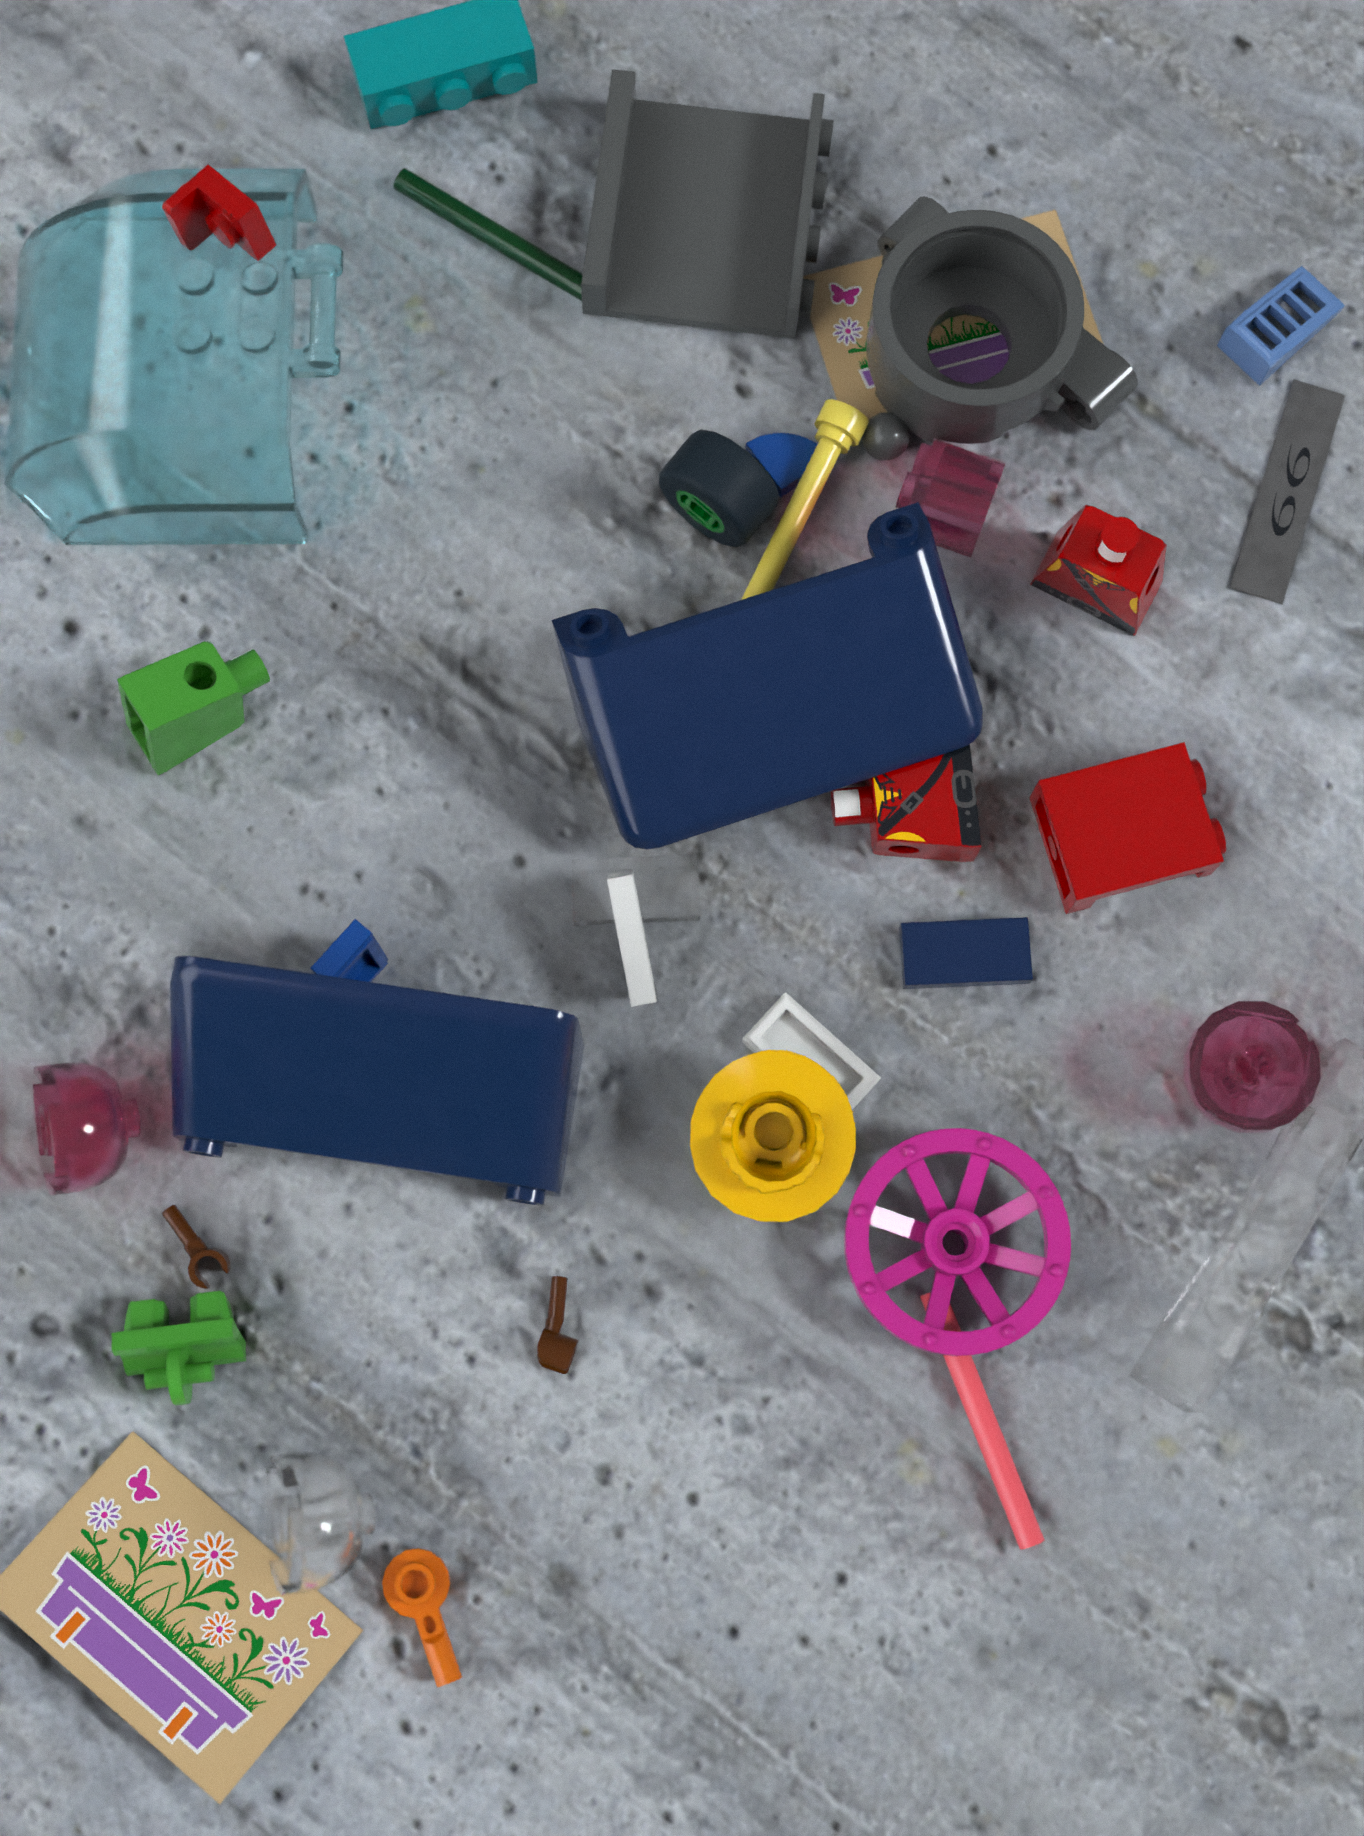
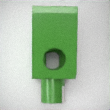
M204 641L118 678L117 682L126 725L159 776L238 729L245 722L243 695L270 682V677L263 661L253 648L224 662L211 642Z

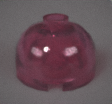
M1238 1001L1209 1015L1192 1033L1182 1060L1183 1084L1193 1106L1212 1124L1234 1133L1269 1132L1292 1122L1313 1101L1321 1079L1320 1056L1314 1040L1309 1041L1305 1031L1296 1024L1300 1021L1290 1011L1266 1001Z
M59 1063L34 1067L33 1073L41 1082L40 1084H33L34 1117L40 1156L46 1155V1157L53 1156L54 1172L44 1174L50 1195L80 1192L100 1186L116 1175L125 1162L128 1151V1138L140 1137V1116L135 1098L123 1100L116 1080L104 1069L86 1063Z

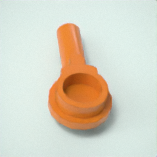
M422 1548L405 1550L395 1556L385 1569L382 1580L384 1597L389 1606L398 1614L414 1618L436 1686L441 1687L462 1678L440 1611V1607L445 1602L450 1588L449 1570L442 1558L430 1550Z

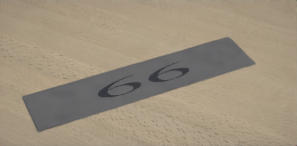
M1293 379L1230 588L1283 604L1345 395Z

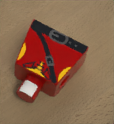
M1085 505L1058 530L1030 585L1135 636L1162 584L1167 545L1161 539L1139 529L1129 518L1114 517L1094 506Z
M970 744L963 748L866 779L865 786L839 788L831 791V810L834 826L869 824L874 854L973 862L982 847Z

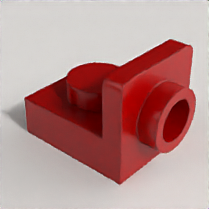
M209 164L187 183L183 184L162 205V209L180 243L190 251L199 246L212 233L226 247L232 249L237 244L257 261L261 260L277 246L258 204Z

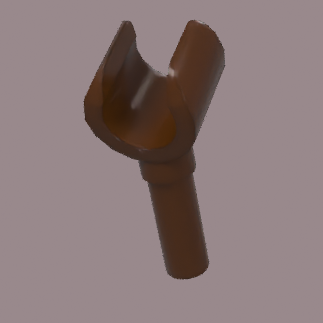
M172 1205L163 1211V1217L185 1246L184 1249L191 1258L188 1265V1275L197 1287L203 1289L210 1288L209 1283L201 1276L198 1269L199 1262L204 1256L216 1258L226 1274L230 1272L228 1255L218 1248H208L201 1237L196 1235L176 1205Z
M553 1276L551 1277L548 1318H546L545 1328L538 1341L537 1358L542 1367L561 1374H567L579 1340L560 1334L564 1322L568 1278Z

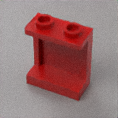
M1185 742L1038 781L1029 798L1066 914L1088 909L1096 900L1195 873L1198 878L1208 876L1224 862L1222 855L1226 852L1225 835L1220 822L1216 818L1209 817L1203 795L1206 794L1207 790L1205 775L1197 759L1190 760Z

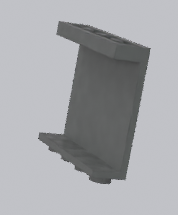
M612 69L581 281L583 314L795 339L798 316H811L815 280L803 279L805 262L817 263L821 226L809 224L811 209L823 210L827 173L816 171L817 157H829L834 120L822 119L825 94L813 93L810 120L638 100L636 99V72Z

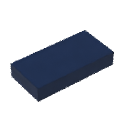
M1028 917L901 923L899 926L903 989L1030 984L1033 980Z

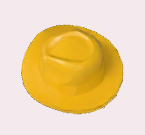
M764 1050L732 1061L716 1073L705 1086L696 1102L691 1117L690 1149L695 1171L709 1193L733 1213L762 1222H788L816 1212L837 1194L850 1172L855 1155L856 1126L846 1093L836 1078L824 1067L806 1056L791 1051Z

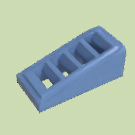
M1300 266L1227 326L1217 347L1260 386L1336 317L1345 305L1303 266ZM1299 288L1321 310L1315 313L1294 291ZM1285 301L1306 322L1301 325L1280 304ZM1269 314L1291 333L1288 337L1266 318ZM1255 327L1276 345L1273 349L1266 345L1252 331Z

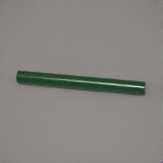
M403 168L398 173L394 181V190L582 301V273L408 169Z

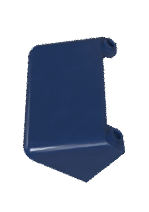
M919 502L889 511L877 517L870 524L867 533L869 552L872 556L870 559L641 633L628 636L618 616L606 609H586L551 620L576 719L619 832L628 844L635 848L647 850L660 848L963 748L975 741L980 735L983 726V708L932 529Z
M175 957L170 981L172 1135L176 1139L184 1141V1152L222 1158L224 1147H237V1144L493 1182L497 1186L507 1188L505 1200L523 1204L542 1206L544 1205L545 1195L561 1196L584 1051L579 1020L575 1015L537 1006L203 957Z

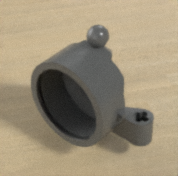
M923 196L919 197L878 239V248L883 258L882 267L874 288L867 333L866 354L869 371L876 387L875 394L887 412L878 413L871 417L862 436L863 445L870 456L880 461L897 458L903 454L909 445L911 432L932 443L936 439L960 444L988 443L1001 437L1006 431L1029 421L1043 409L1056 412L1060 407L1079 426L1087 430H1096L1138 386V378L1130 364L1083 328L1084 297L1076 270L1061 247L1049 235L1031 223L1009 214L989 210H964L948 213L938 202ZM970 315L981 317L994 324L1005 337L1009 351L1008 361L999 373L988 380L972 384L954 381L940 373L930 359L927 340L934 328L946 319L956 316Z

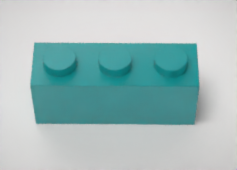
M470 0L344 35L352 73L370 129L386 125L400 126L409 122L414 117L439 110H457L471 101L496 94H514L525 86L538 83L535 49L518 0Z

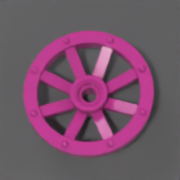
M947 1128L925 1132L899 1143L880 1157L859 1183L848 1208L844 1229V1254L848 1273L858 1297L872 1317L884 1329L901 1341L923 1351L948 1356H970L997 1350L1017 1341L1036 1327L1055 1304L1068 1274L1071 1256V1233L1067 1212L1057 1188L1048 1174L1031 1156L1016 1145L990 1133L973 1129ZM942 1154L970 1155L954 1207L948 1210L924 1159ZM992 1162L1011 1174L1027 1192L979 1218L973 1213L989 1163ZM903 1169H905L930 1220L927 1224L876 1206V1202L887 1184ZM1035 1210L1038 1211L1044 1233V1257L990 1243L989 1235ZM871 1226L921 1244V1250L875 1274L869 1251V1227ZM946 1233H956L963 1239L964 1249L960 1255H951L944 1249L942 1243ZM982 1263L1038 1277L1027 1299L1011 1315L979 1267ZM931 1267L935 1270L924 1321L921 1323L902 1311L886 1294V1291ZM960 1276L990 1323V1327L961 1332L943 1330L956 1277Z

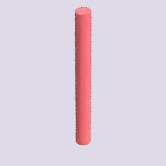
M930 1292L920 1296L925 1311ZM950 1303L943 1330L961 1332ZM943 1355L1019 1549H1027L1045 1541L972 1356Z

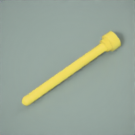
M833 399L825 401L814 423L818 429L815 435L818 444L741 600L774 589L839 455L848 453L850 446H857L869 424V420L861 411L853 406Z

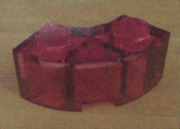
M935 439L932 446L922 442L912 471H908L903 482L896 508L919 502L930 523L936 546L971 558L1006 463Z

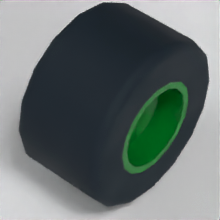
M700 429L692 433L659 473V486L673 508L694 528L723 545L739 547L746 544L778 504L779 492L773 479L764 467L741 446L714 431Z

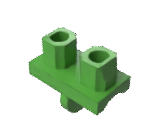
M213 1291L197 1293L190 1298V1323L169 1325V1309L164 1301L149 1299L130 1302L128 1304L124 1331L112 1333L111 1352L114 1356L121 1357L127 1376L144 1374L147 1390L168 1387L172 1403L178 1406L191 1402L193 1384L215 1380L214 1365L246 1361V1342L234 1321L231 1306L225 1293Z

